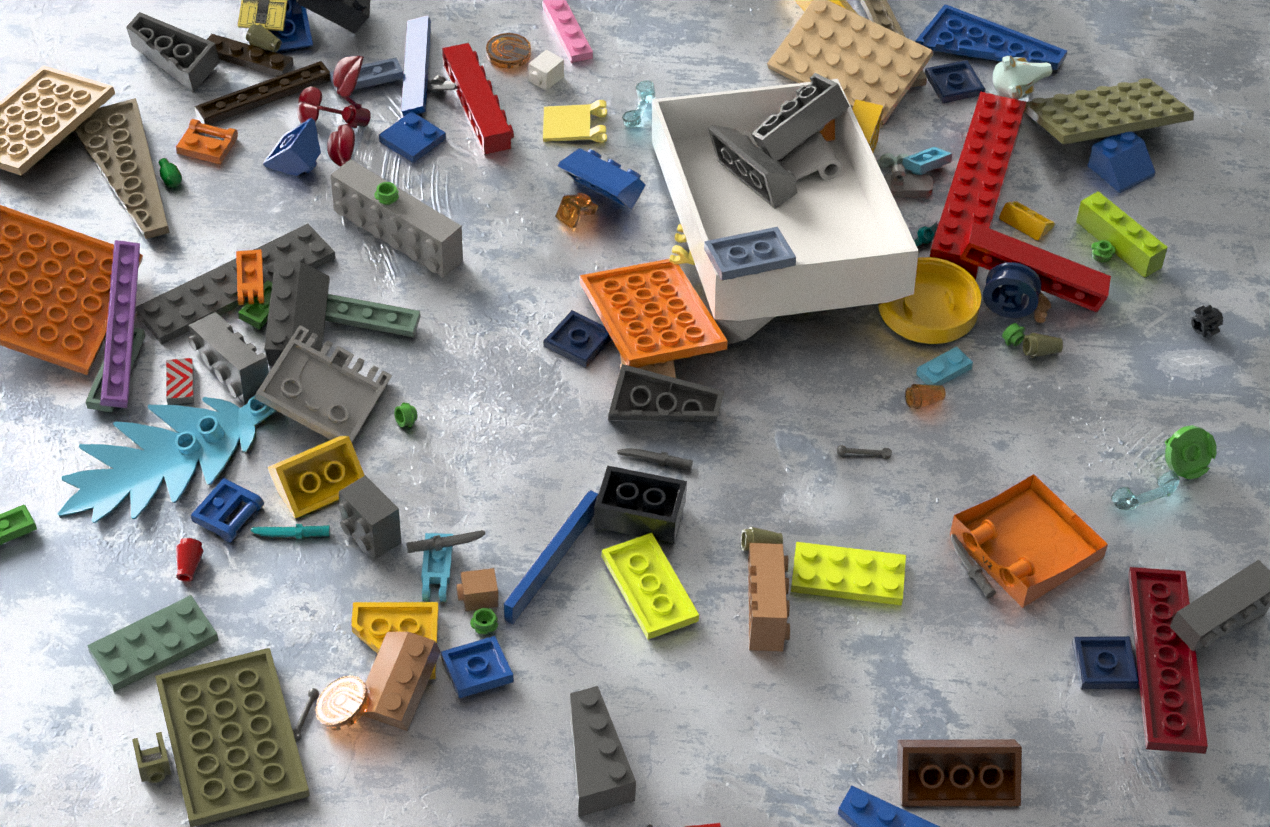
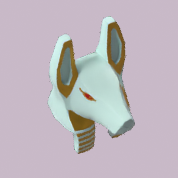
M1011 55L1002 58V62L995 66L993 71L994 88L999 96L1017 100L1024 98L1034 92L1033 85L1051 75V64L1029 63L1026 58H1013Z

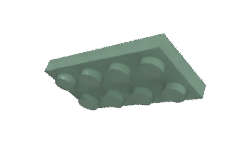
M192 595L87 646L92 658L115 692L218 641V635Z

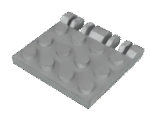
M299 325L256 392L254 399L330 440L339 436H349L353 443L392 375L382 371L377 381H372L379 369L378 367L373 366L370 368L367 377L359 374L358 372L361 371L365 360L358 358L352 369L348 368L354 354L337 346L331 357L326 356L333 343L327 340L320 352L313 349L312 347L315 346L318 340V335L312 333L306 344H304L303 342L309 330Z

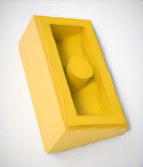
M1018 201L1005 203L999 215L1000 220L1035 240L1043 238L1055 226L1053 221Z

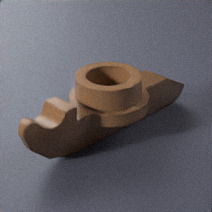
M1042 292L1039 294L1038 306L1034 311V318L1038 323L1046 321V312L1051 308L1050 301Z

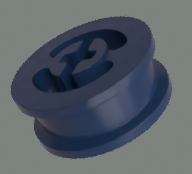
M1009 262L996 265L987 274L986 285L983 290V301L997 315L1007 318L1028 316L1038 306L1042 287L1040 277L1034 270L1023 264Z

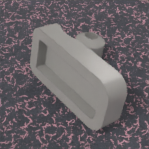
M897 164L891 169L892 175L886 174L884 176L893 197H930L932 195L933 180L928 174H905L904 166Z

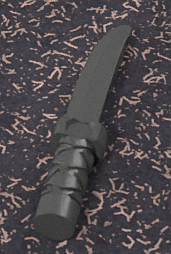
M633 448L617 450L618 455L656 462L658 466L662 467L668 465L691 471L693 460L669 456L667 452L663 451L656 453Z
M481 530L447 537L437 535L433 536L432 539L406 542L407 552L414 553L432 549L440 551L444 547L475 541L483 537L485 531Z
M951 534L953 547L969 571L967 573L968 576L978 584L987 598L993 597L996 591L987 578L984 577L983 569L980 565L974 563L956 535Z

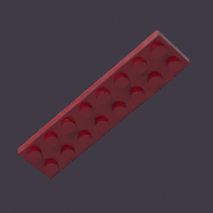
M1130 567L1128 579L1146 749L1206 754L1208 743L1196 650L1192 651L1170 627L1176 613L1190 604L1186 571Z

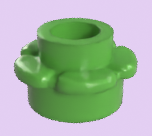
M383 182L377 186L374 197L380 203L390 205L398 200L399 191L395 184Z
M1100 240L1091 246L1092 257L1101 263L1110 261L1116 251L1115 247L1106 240Z
M1017 323L1007 327L1002 334L1006 345L1013 344V346H1018L1022 343L1025 337V327H1020Z
M403 402L394 411L395 420L400 427L408 426L411 428L418 417L415 407L409 403Z
M481 608L474 613L470 625L475 629L476 633L486 635L497 629L498 617L491 609Z

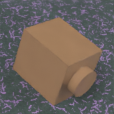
M494 568L461 572V584H456L458 601L463 600L465 611L499 607L498 587Z

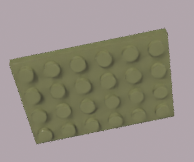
M1148 78L1139 79L1138 82L1133 83L1121 82L1117 86L1112 87L1099 86L1095 90L1090 91L1077 90L1075 93L1068 95L1056 94L1052 98H1034L1032 101L1026 102L1024 111L1063 145L1194 120L1193 110Z
M270 648L155 676L190 827L310 796Z

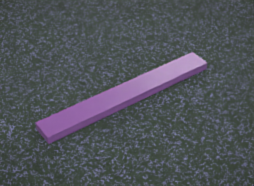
M119 240L114 242L100 405L120 408H127L140 243Z

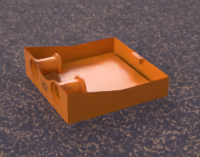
M1034 474L996 497L955 514L950 531V536L955 534L967 553L1022 608L1103 559L1108 546L1091 527Z

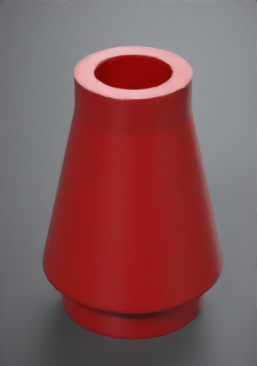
M183 538L176 546V578L180 581L190 582L193 580L196 568L204 553L202 543L199 540Z

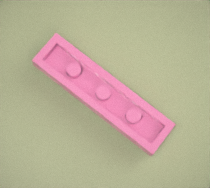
M543 0V9L570 62L574 63L593 59V51L567 1Z

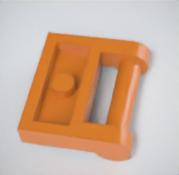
M191 119L187 131L176 145L177 154L221 165L235 144L238 131L232 128L226 130L203 124L200 120ZM200 132V133H203V134H207V135H211V136L223 138L224 140L222 141V140H218V139H214V138L202 136V135H199L198 133Z

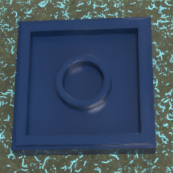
M968 60L925 68V75L942 104L977 97L980 95V92H985L986 90Z
M571 310L543 340V347L586 368L612 338L605 326Z
M1130 636L1073 637L1072 645L1080 689H1138L1139 679Z

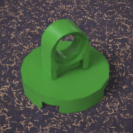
M1194 425L1182 427L1165 441V461L1168 468L1175 475L1186 479L1199 478L1207 473L1210 469L1207 466L1212 458L1215 459L1217 454L1213 435L1203 428Z

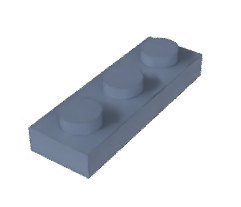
M397 57L362 65L355 89L403 79V70ZM334 71L330 72V79L332 84Z

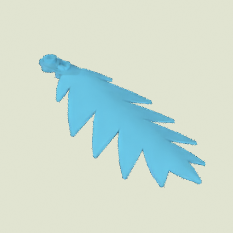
M255 395L241 408L225 400L203 397L202 401L216 411L179 405L149 404L148 409L176 432L148 425L115 421L113 425L143 450L104 444H80L79 448L112 469L86 470L62 476L61 480L80 490L68 499L57 514L62 517L93 509L92 522L97 523L112 512L130 493L131 518L137 519L159 489L164 478L171 501L176 503L193 476L198 460L207 485H211L226 466L238 445L239 439L242 451L247 452L256 434L255 426L276 412V410L254 399Z

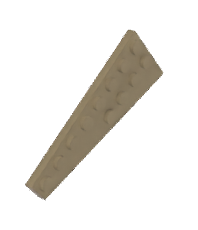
M136 98L98 108L74 132L145 239L170 233Z

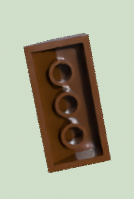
M1015 739L897 740V772L901 806H1021L1022 746Z

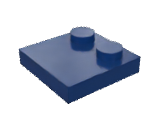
M412 111L379 134L380 143L412 163H415L446 140V132Z
M495 636L441 651V660L458 698L514 682L513 673Z

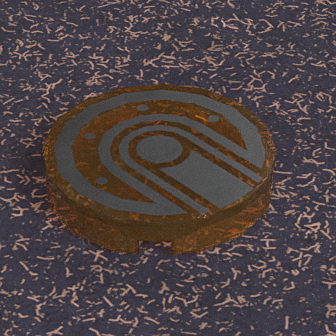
M499 34L487 42L486 57L489 58L491 64L499 68L511 69L514 65L518 64L520 67L529 61L531 45L525 37L519 34Z
M352 675L336 679L322 691L317 699L315 707L316 718L327 729L335 731L341 730L340 727L344 725L349 727L355 724L364 715L369 706V687L359 677Z

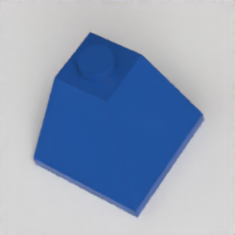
M310 118L285 133L263 162V165L294 176L312 171L316 167V160L321 154L315 120Z

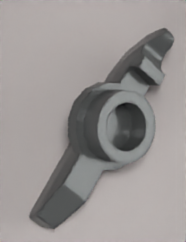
M440 75L435 76L431 82L428 80L427 91L443 92L445 90L457 89L455 83L447 81Z

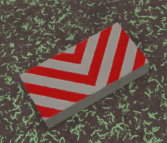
M192 358L166 360L167 405L194 403V368Z

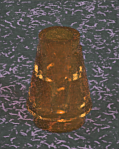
M912 384L911 387L905 390V401L908 407L915 408L916 410L944 400L946 397L945 388L942 385Z

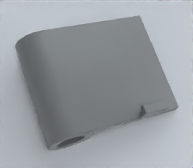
M820 131L812 134L806 139L804 144L795 147L787 153L784 159L778 161L781 167L786 171L790 170L795 175L796 180L815 171H818L823 179L831 180L836 178L842 170V164Z

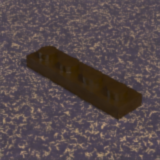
M212 33L207 38V40L215 43L219 59L276 77L288 73L294 65L293 58Z

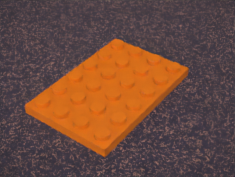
M669 259L580 275V285L628 366L640 368L645 365L665 363L671 360L690 358L727 349L728 341L679 264H672Z

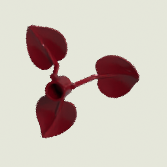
M363 56L345 57L335 67L333 84L338 88L337 94L351 104L345 107L343 111L321 106L322 92L315 87L304 89L298 100L297 115L301 124L310 118H313L316 123L319 117V110L340 114L347 123L339 125L338 131L330 134L327 143L328 155L338 166H343L352 157L355 144V133L352 128H357V126L366 127L371 119L370 111L362 108L361 104L356 103L349 97L357 84Z

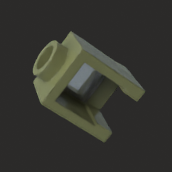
M162 732L156 733L159 746L145 750L140 749L138 738L132 739L142 782L157 783L164 780L166 776L172 775Z

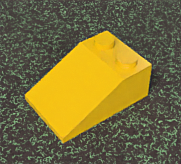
M856 99L852 110L874 154L879 139L883 105Z

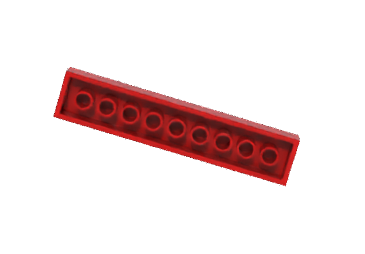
M980 92L930 251V257L947 260L962 267L975 280L980 266L959 259L963 237L973 222L990 229L992 227L1026 106V101Z

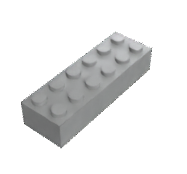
M351 159L331 174L333 208L337 214L346 217L356 226L362 227L374 237L380 238L390 244L392 248L398 249L410 259L419 262L427 267L428 270L437 273L443 278L463 262L461 225L396 187L399 191L397 201L390 205L380 203L379 200L375 199L374 193L380 183L388 181Z

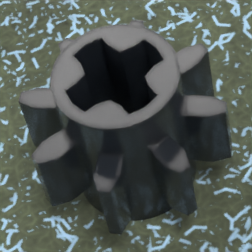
M1203 305L1194 310L1196 316L1192 317L1191 325L1197 334H1202L1203 337L1207 335L1211 337L1221 332L1219 326L1223 325V316L1217 308H1212L1211 305L1206 307Z

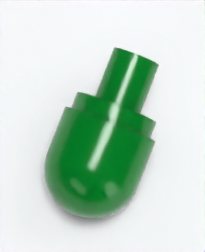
M167 158L160 159L158 162L161 167L159 172L164 184L170 188L178 187L182 182V174L178 167L173 163H169Z

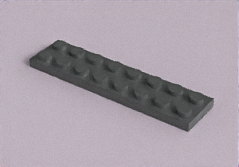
M309 224L303 225L254 249H262L264 283L267 280L273 282L275 261L302 262L315 269L335 259V251ZM236 258L136 306V315L161 344H164L188 332V325L214 312L221 316L241 306L238 305ZM244 297L245 304L248 302V297Z

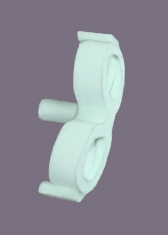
M886 153L878 159L877 163L879 168L897 164L902 165L903 158L909 155L899 154L897 157H894L893 154Z

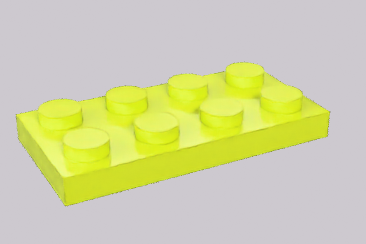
M652 533L602 550L601 557L647 640L699 622V613Z
M796 542L791 592L902 605L906 555Z

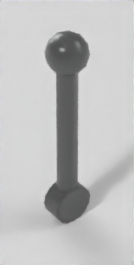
M844 445L837 447L839 455L846 453L880 455L884 459H889L892 455V450L889 448L870 450L846 448Z
M316 688L308 691L309 698L295 729H292L296 742L301 739L300 731L313 701L319 697V691Z

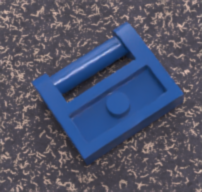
M223 478L193 511L191 519L192 522L218 534L224 541L232 542L237 536L236 532L254 511H259L262 508L264 500L259 495ZM242 501L247 503L228 525L223 523Z

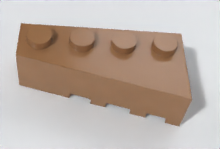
M750 543L749 650L783 652L784 640H790V623H787L790 602L786 600V594L788 595L789 578H785V572H788L789 558L788 555H784L783 544Z

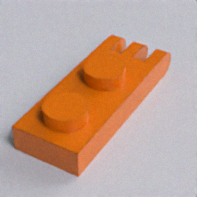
M262 249L236 251L238 305H244V297H248L249 304H254V297L257 296L259 304L264 303Z

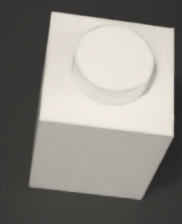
M545 50L529 63V82L546 91L564 77V59L548 50Z

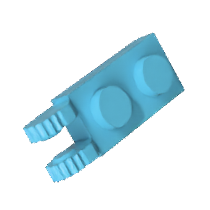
M425 533V539H432L433 536L440 535V537L453 536V534ZM453 546L444 547L440 551L435 549L424 551L421 575L423 583L422 601H429L431 596L430 584H440V602L447 601Z

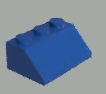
M579 148L559 162L558 167L572 180L631 210L646 186L640 179L641 175L632 169H628L627 172L620 169L621 165L612 159H608L607 162L600 159L602 155L592 149H589L587 152Z

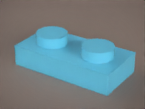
M932 147L903 158L902 165L904 168L911 170L913 174L923 175L927 171L939 169L943 165L951 163L952 153Z
M956 346L917 367L916 375L934 390L971 370L973 361Z

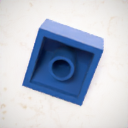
M1132 131L1112 135L1092 146L1088 167L1119 193L1155 176L1156 172L1145 142Z

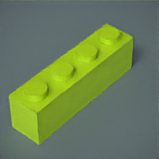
M1099 191L1081 200L1076 219L1080 226L1097 240L1109 241L1115 247V254L1144 278L1162 268L1168 248L1165 244Z

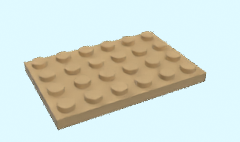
M813 0L770 58L767 66L769 69L797 83L811 82L810 77L814 73L830 80L838 79L851 108H853L856 99L883 105L881 125H884L933 56V51L831 1Z
M43 65L0 101V169L23 175L115 95L113 86Z

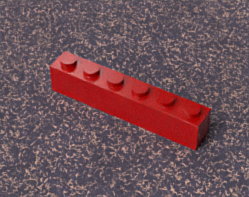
M469 43L442 48L443 67L449 80L457 86V89L454 91L483 154L486 155L511 149V139L514 138L513 128L511 124H507L506 113L504 109H500L498 96L493 95L491 81L486 80L485 69L483 65H479L477 52L472 50Z
M975 222L971 224L963 237L959 259L987 270H991L996 265L1002 263L1023 264L1038 274L1042 283L1041 291L1095 312L1099 311L1108 298L1110 275Z

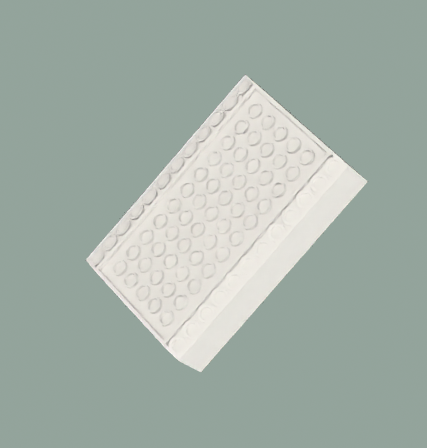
M832 79V81L838 83V85L840 86V88H841V90H842V92H843V94H844V96H845V98H846V100H847V97H846V95H845V93H844V91H843V89H842V87H841V85H840V83H839V80H838V79ZM811 82L652 99V143L714 319L742 321L886 303L914 294L918 248L851 106L843 111L840 117L835 118V140L826 141L842 164L841 173L834 179L825 180L818 171H815L798 179L795 182L798 193L776 209L717 161L708 130L709 126L715 125L736 129L742 135H747L752 143L757 146L751 134L771 114L781 112L780 106L786 100H793L797 96L796 90L802 85L807 87ZM778 227L796 256V266L722 281L704 250V241Z

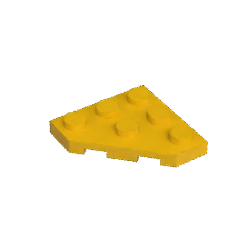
M353 602L352 632L377 654L387 632H411L435 640L437 643L438 602ZM436 664L430 679H436Z

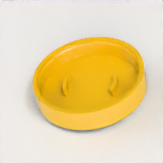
M919 257L917 260L914 294L891 302L878 303V307L884 322L897 334L920 343L941 344L963 337L974 327L981 304V291L973 276L962 267L939 258Z

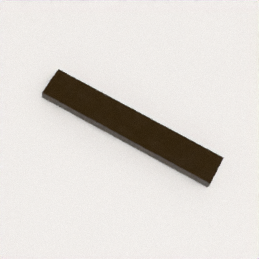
M322 61L196 105L194 106L195 113L203 124L210 125L301 92L308 87H315L331 81L330 71Z

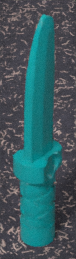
M296 524V527H252L251 532L268 537H296V539H303V537L330 536V525L303 526V524Z

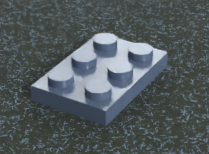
M778 227L704 241V250L722 281L796 266V256Z

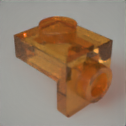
M583 193L563 196L555 217L570 228H575L580 216L595 214L598 205L590 201L591 198Z

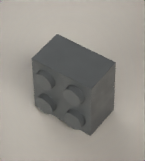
M366 475L339 491L340 504L338 508L342 520L340 526L347 536L351 535L357 541L359 548L364 553L368 552L374 559H377L402 543L399 508Z

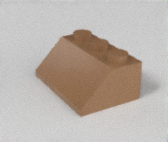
M387 632L364 684L363 696H359L362 702L357 701L360 706L354 713L408 731L441 652L436 641L411 632Z

